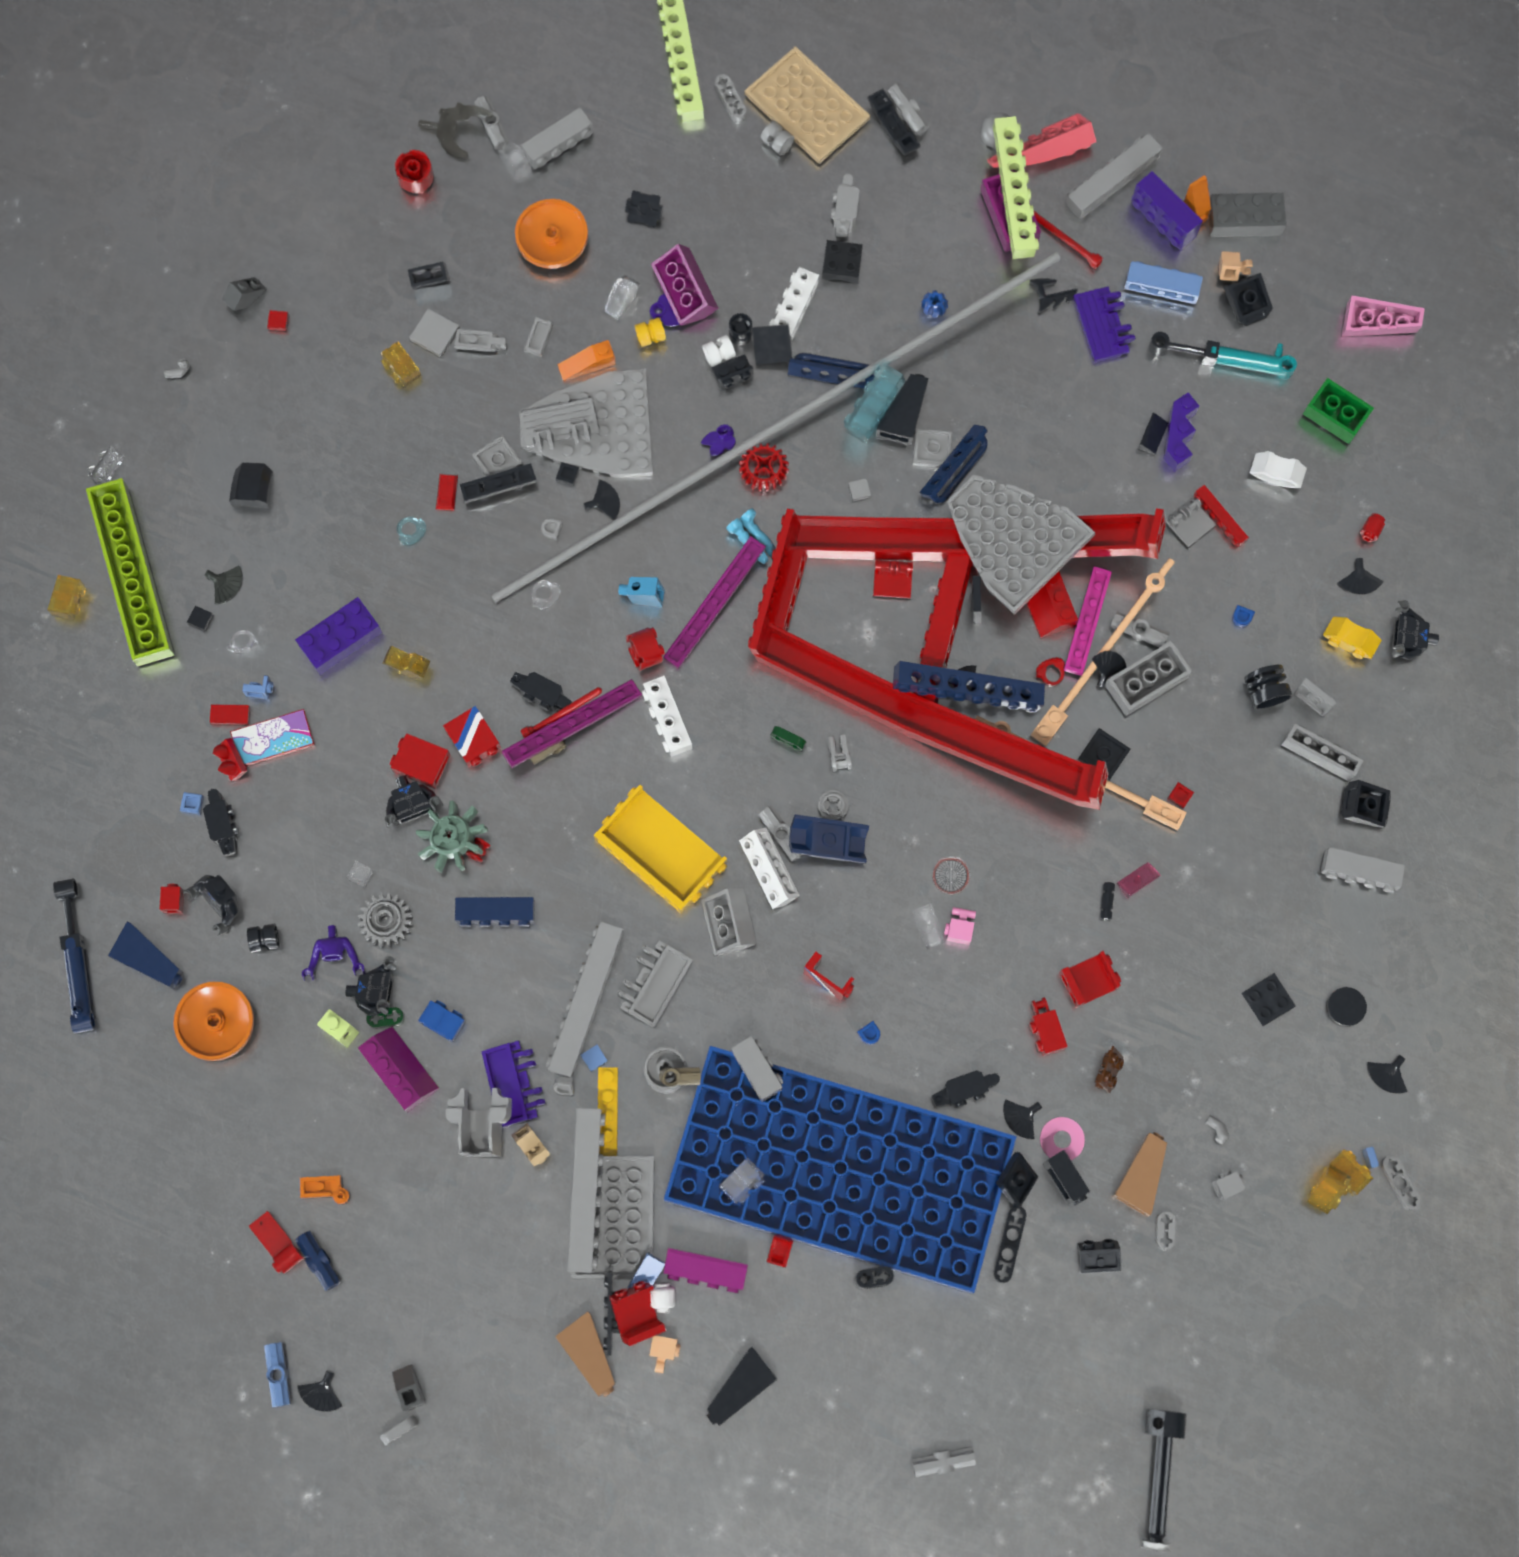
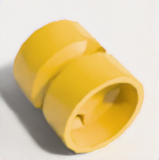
M659 317L649 320L648 324L641 322L634 325L641 348L651 345L652 341L659 343L666 340L664 328Z

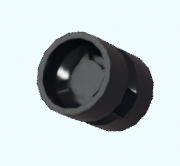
M737 313L730 318L729 338L735 345H746L752 339L753 325L751 318L747 314Z
M275 923L264 925L262 929L259 926L247 928V941L251 953L263 951L265 947L267 950L279 948V934Z

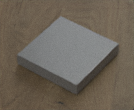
M427 309L410 335L409 340L441 357L460 327L458 324Z
M916 428L913 465L940 467L951 454L953 431Z
M503 435L472 454L473 459L486 476L523 466V462Z
M1307 678L1294 692V695L1322 717L1336 703L1334 699Z

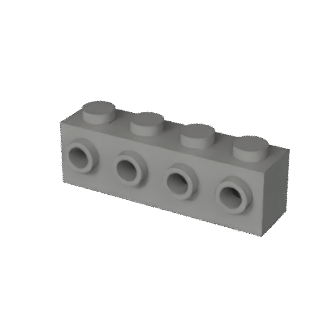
M578 108L521 144L522 154L534 170L542 167L553 157L560 156L566 149L572 148L580 140L588 138L593 133L592 122L583 110Z
M1297 724L1291 727L1282 743V746L1349 782L1356 776L1364 761L1357 755L1347 752L1337 744H1333L1322 736L1314 734Z
M1331 847L1324 852L1321 874H1325L1327 878L1337 879L1338 877L1345 879V882L1364 883L1365 887L1383 888V891L1391 893L1398 891L1402 887L1405 865Z

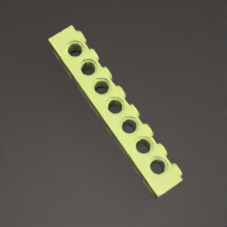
M657 0L658 6H662V10H659L660 19L665 23L662 26L663 36H667L668 41H665L666 52H670L671 56L668 57L669 68H673L674 72L671 73L672 84H676L674 96L675 100H679L677 105L678 116H682L683 122L704 119L683 0Z
M1016 116L995 118L993 133L1012 258L1035 257L1036 250L1039 249L1038 238L1035 239L1034 233H1036V223L1032 222L1034 210L1033 205L1029 203L1031 191L1027 189L1028 173L1024 171L1026 158L1022 156L1021 152L1023 151V140L1019 139L1021 126L1020 123H1017ZM1024 235V236H1026L1027 238H1026V239H1023V238H1021L1020 236Z

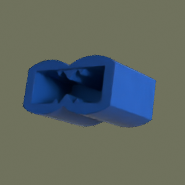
M430 1000L418 1020L419 1023L453 1042L465 1023L462 1019L463 1015L455 1010L452 1012L446 1010V1005L439 1000H436V1002Z

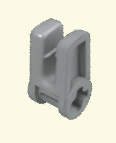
M840 735L841 753L836 751L834 736H828L832 772L843 768L852 769L846 735Z

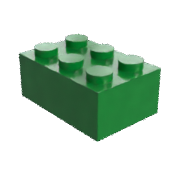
M1327 378L1306 407L1303 415L1350 444L1372 413L1374 407Z

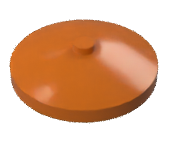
M545 199L533 203L522 212L516 223L515 238L519 251L530 263L542 268L554 269L571 264L583 253L588 241V228L584 216L574 205L559 199Z
M207 982L192 988L180 1000L174 1015V1031L180 1045L194 1057L206 1061L224 1060L238 1053L250 1039L254 1027V1013L248 998L239 989L224 982Z

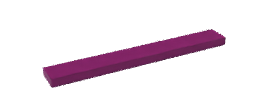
M750 536L663 656L665 660L678 669L681 667L765 551V545Z
M631 679L502 750V755L512 769L640 698L642 693Z

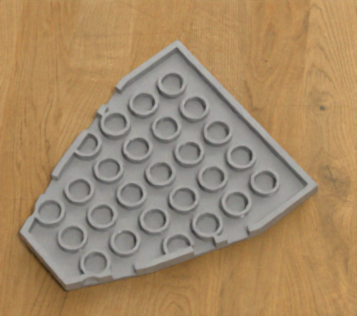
M646 369L609 371L554 392L519 411L520 413L592 398L599 433L592 434L589 428L590 442H586L584 430L577 431L579 444L575 445L573 433L570 432L571 439L555 442L554 436H551L554 446L552 450L548 447L547 437L541 438L543 450L538 452L536 440H533L534 447H526L520 420L521 449L535 452L536 455L541 457H548L559 464L563 462L579 467V469L586 468L596 473H607L612 477L653 475Z
M975 475L947 501L961 542L987 590L1014 614L1095 536V532L1068 508L1052 504L1051 501L1038 498L1035 494L1016 486L999 484L994 480H985Z

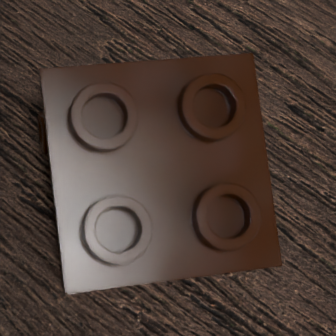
M1112 1046L1111 1050H1108V1053H1105L1102 1061L1104 1064H1101L1104 1070L1099 1069V1072L1102 1074L1098 1073L1095 1080V1087L1101 1090L1104 1088L1108 1093H1111L1112 1088H1115L1118 1071L1124 1065L1123 1056L1114 1046Z

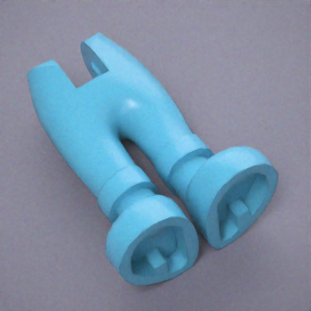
M753 508L745 512L740 519H735L726 527L729 533L739 536L738 539L743 544L750 538L749 534L752 535L754 539L766 546L765 551L772 557V552L776 547L770 538L759 529L758 525L754 524L756 511ZM763 552L757 561L762 564L768 562L766 553Z

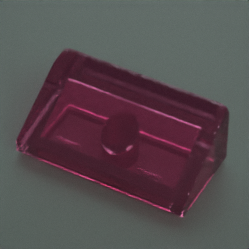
M1147 862L1117 882V885L1127 899H1129L1157 880L1161 875Z

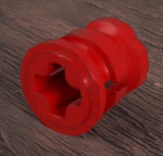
M475 837L474 844H477L484 852L480 855L470 850L465 854L471 859L482 863V856L486 855V849H489L491 845L483 839Z

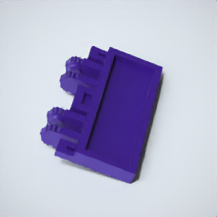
M1109 286L1073 295L1093 362L1096 363L1130 353L1128 344L1120 345L1134 341L1136 339L1135 335L1130 334L1119 337L1118 334L1129 332L1132 329L1131 324L1121 325L1117 312L1109 314V312L1124 308L1125 304L1123 301L1112 304L1107 303L1119 299L1122 296L1121 292L1111 293Z
M519 1040L481 1051L491 1094L492 1088H499L503 1097L512 1099L511 1118L508 1122L502 1124V1128L537 1118V1109L529 1111L528 1109L545 1104V1099H538L530 1103L528 1101L529 1096L540 1094L543 1091L542 1087L523 1091V1089L531 1087L528 1072L525 1069L536 1066V1062L528 1061L519 1064V1058L533 1054L532 1049L514 1053V1051L522 1049Z

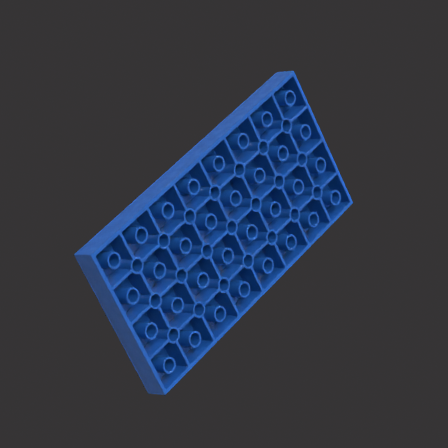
M709 1047L701 1074L700 1085H698L663 1199L664 1202L774 1235L780 1234L790 1237L797 1242L877 1266L889 1267L894 1271L967 1293H975L1002 1193L996 1182L1011 1159L1017 1136L774 1064L771 1069L774 1074L778 1073L784 1082L781 1085L783 1088L780 1092L761 1102L733 1053L717 1047Z

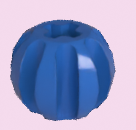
M933 290L932 293L927 292L921 301V307L924 309L923 312L927 316L932 315V318H937L938 315L942 316L948 308L946 295L943 292L937 293L938 290Z

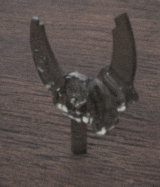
M458 102L456 107L441 108L439 110L440 119L438 123L419 120L418 126L437 130L436 137L446 152L456 157L468 158V152L461 149L453 140L457 131L456 122L467 120L470 116L485 119L487 117L491 118L493 115L481 107L463 105Z

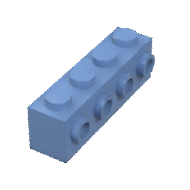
M1131 261L1124 289L1196 304L1203 277L1195 273H1183L1177 269L1169 270L1158 265L1151 266L1140 261Z

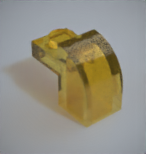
M389 646L382 664L396 670V673L403 676L422 679L428 669L430 660L416 653L408 654L394 646Z

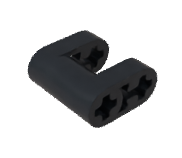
M885 1266L863 1269L856 1274L854 1283L861 1290L885 1287L893 1281L894 1273L891 1268ZM882 1272L889 1276L886 1282L880 1278L875 1280L876 1284H873L874 1277L880 1276ZM862 1276H865V1278H867L866 1283H863L861 1281Z

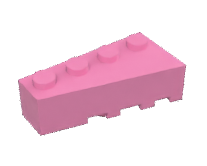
M1351 296L1346 306L1341 337L1417 333L1422 326L1425 308Z

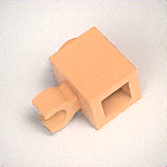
M1222 251L1218 265L1219 280L1238 281L1240 272L1244 275H1250L1251 268L1246 267H1253L1252 260L1241 262L1240 252Z
M653 1336L649 1356L657 1357L655 1372H664L666 1359L674 1360L675 1356L679 1357L681 1345L677 1344V1339Z

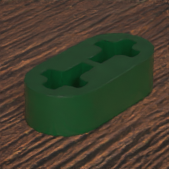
M774 726L770 734L775 740L798 751H802L807 743L800 736L778 726Z
M397 1007L389 1008V1013L386 1015L383 1013L378 1014V1017H384V1019L378 1020L377 1024L371 1021L374 1016H366L367 1023L374 1029L399 1026L405 1019L404 1013ZM393 1012H397L400 1015L396 1022L392 1018L387 1019L388 1016H393Z

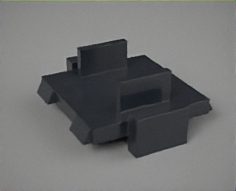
M633 190L631 198L626 200L625 212L629 213L628 222L648 224L649 227L655 228L657 219L660 220L662 218L663 205H660L661 197Z

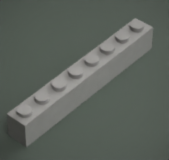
M600 922V925L594 929L592 937H595L593 945L589 944L586 952L588 956L587 962H583L579 973L582 976L580 981L575 982L573 992H575L574 998L569 1000L566 1008L569 1011L567 1018L563 1017L560 1024V1029H562L560 1037L556 1036L553 1047L556 1049L554 1054L549 1056L546 1064L551 1073L573 1078L624 933L622 928Z
M577 1108L567 1272L593 1273V1269H597L598 1257L594 1256V1249L598 1248L599 1236H595V1230L600 1225V1215H596L597 1207L601 1206V1195H598V1187H602V1175L599 1174V1166H603V1154H600V1146H604L605 1135L601 1134V1126H605L606 1114H602V1109Z

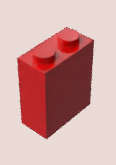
M406 733L405 737H402L398 743L399 750L397 754H394L391 758L390 768L396 774L406 775L411 780L435 789L449 760V750Z

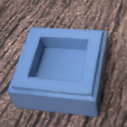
M184 792L180 811L200 815L204 796Z
M598 1045L581 1054L591 1072L608 1062Z
M1373 1147L1361 1150L1367 1170L1379 1166Z

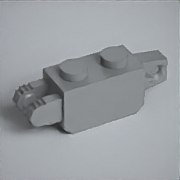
M846 174L843 177L842 185H838V192L834 191L833 202L836 203V208H832L831 219H834L836 236L847 237L849 228L856 225L860 190L853 186L854 177L851 174Z

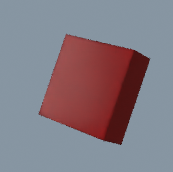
M270 310L267 324L268 330L286 331L289 317L288 312Z
M1178 782L1167 799L1184 809L1194 792Z

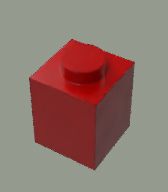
M167 884V887H161L159 910L163 913H183L184 890L178 884Z

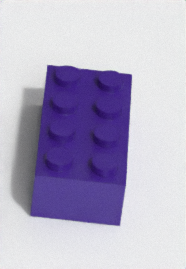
M1153 171L1136 184L1131 199L1133 206L1140 210L1146 219L1157 227L1161 234H1165L1173 246L1182 250L1197 237L1203 220Z
M357 597L296 638L295 641L318 674L321 675L380 635L382 630L359 597Z

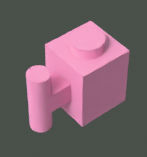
M953 907L952 915L959 916V919L951 918L950 924L946 923L944 934L947 935L946 941L970 945L974 922L967 921V918L975 919L976 911Z

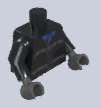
M1403 600L1397 602L1401 607L1395 609L1396 612H1402V614L1395 620L1392 656L1411 660L1420 656L1427 649L1428 644L1438 645L1439 634L1429 633L1430 623L1409 607L1408 601Z
M406 775L395 779L398 788L391 791L392 796L388 798L384 820L387 828H389L390 823H395V826H398V823L401 825L428 814L430 809L435 811V806L438 804L443 806V803L435 792L423 784L418 785L417 781L409 783Z
M204 875L194 886L184 890L183 894L188 892L190 894L188 901L197 897L199 892L222 919V923L216 924L212 928L213 931L219 929L217 935L219 936L228 932V925L231 924L238 913L237 897L220 875L216 877Z
M387 956L379 967L359 975L357 986H346V997H355L357 1007L370 1017L381 1013L385 1015L389 1013L394 981L389 971H394L397 968L393 964L396 959L391 956Z

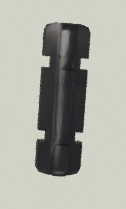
M1105 882L1103 884V891L1105 893L1102 895L1101 905L1103 911H1101L1100 917L1103 920H1111L1115 884Z

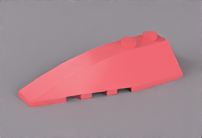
M1079 113L1041 129L1042 133L1037 136L1035 134L1028 136V141L1023 142V151L1021 152L1022 156L1026 158V166L1050 161L1062 156H1070L1075 151L1089 148L1091 144L1096 142L1092 123ZM997 154L987 159V162L992 167L999 168Z

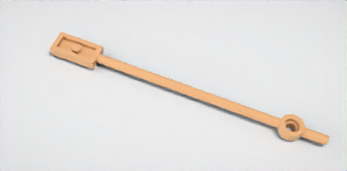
M1168 558L1158 573H1152L1147 577L1145 591L1100 652L1110 651L1150 595L1158 593L1163 589L1165 585L1164 577L1175 563L1172 559ZM1157 579L1159 584L1154 585L1152 580ZM1093 661L1060 706L1057 708L1052 705L1030 736L1046 747L1068 718V715L1064 713L1097 668Z
M978 715L975 720L1020 737L1012 733L1009 724L1004 721H998L994 724ZM1108 780L1106 782L1105 788L1145 807L1143 814L1177 831L1180 828L1187 812L1153 795L1148 801Z

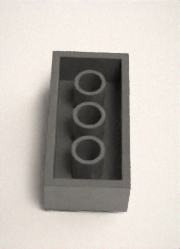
M1284 193L1211 194L1210 196L1211 210L1208 215L1210 237L1282 236L1286 228Z

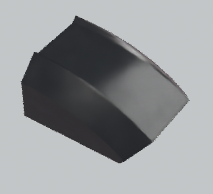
M1261 273L1223 287L1233 312L1239 322L1244 325H1249L1266 318L1273 310Z
M242 462L236 468L229 499L232 507L251 506L269 508L273 471L265 463Z
M1361 780L1349 782L1344 789L1343 805L1340 812L1343 818L1385 828L1388 822L1391 791Z

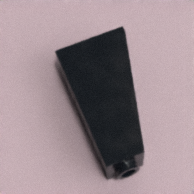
M910 374L878 424L876 437L912 445L929 378L922 374Z
M753 1347L747 1351L707 1408L709 1413L706 1416L713 1425L716 1423L719 1426L777 1380Z

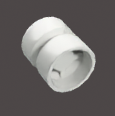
M727 335L717 338L715 343L710 341L702 345L705 357L711 367L720 364L722 359L727 361L736 356L733 345Z

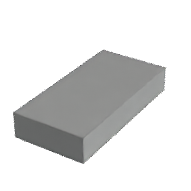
M535 317L524 352L542 357L553 322Z

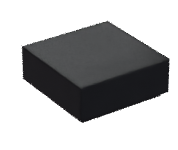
M561 462L556 481L574 486L579 473V467Z
M195 606L187 623L205 631L213 614Z

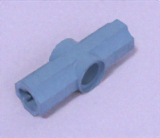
M283 1342L264 1345L267 1364L266 1377L270 1386L272 1408L289 1405L291 1402ZM276 1369H280L282 1372V1377L278 1381L273 1378V1373Z

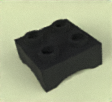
M827 240L822 279L844 280L858 284L863 244Z

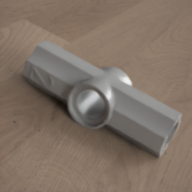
M900 84L893 85L887 91V95L895 105L898 116L902 121L907 122L915 135L923 134L929 128V125L921 115L917 102L913 98L910 99Z
M489 96L479 97L474 103L494 148L499 150L506 148L509 140Z
M1117 611L1111 627L1117 629L1126 614ZM1133 618L1124 633L1131 635L1137 641L1143 640L1157 647L1165 645L1170 634L1167 631L1150 625L1145 619ZM1142 627L1145 632L1139 633L1136 628Z
M771 805L758 814L789 860L793 862L800 858L802 854L791 853L789 848L790 828L784 823L775 808ZM778 830H785L787 836L780 838L776 832Z
M967 1447L955 1451H941L933 1453L931 1456L912 1459L915 1477H922L934 1473H949L955 1471V1469L974 1466L976 1461L973 1448Z

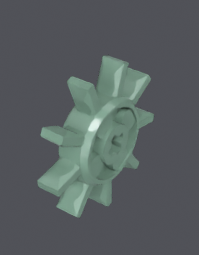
M453 800L449 802V814L442 818L430 809L428 814L435 822L431 831L416 830L417 836L422 839H430L431 844L421 850L418 855L425 860L437 852L439 856L434 868L438 872L442 873L447 859H455V864L463 871L465 870V862L462 855L468 850L480 855L484 852L477 844L473 843L474 835L488 832V828L484 824L470 826V821L479 812L473 806L462 817L457 815L458 805Z

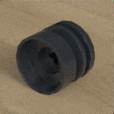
M1276 664L1261 667L1244 677L1245 682L1249 684L1247 686L1248 690L1256 691L1250 696L1255 709L1273 707L1293 697L1290 685L1288 683H1281L1287 678L1286 674L1283 673V665Z

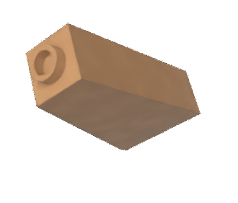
M1156 1132L1146 1135L1113 1194L1114 1198L1146 1217L1150 1216L1153 1211L1167 1142L1163 1141L1164 1137Z
M586 1312L555 1337L598 1397L602 1394L606 1397L614 1391L613 1386L616 1383L590 1312Z

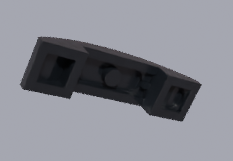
M884 89L868 96L869 103L877 119L895 146L904 155L920 148L921 145L913 133L907 130L893 109L892 101Z

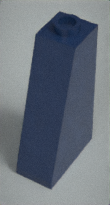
M127 921L108 956L174 990L182 982L183 971L140 930Z

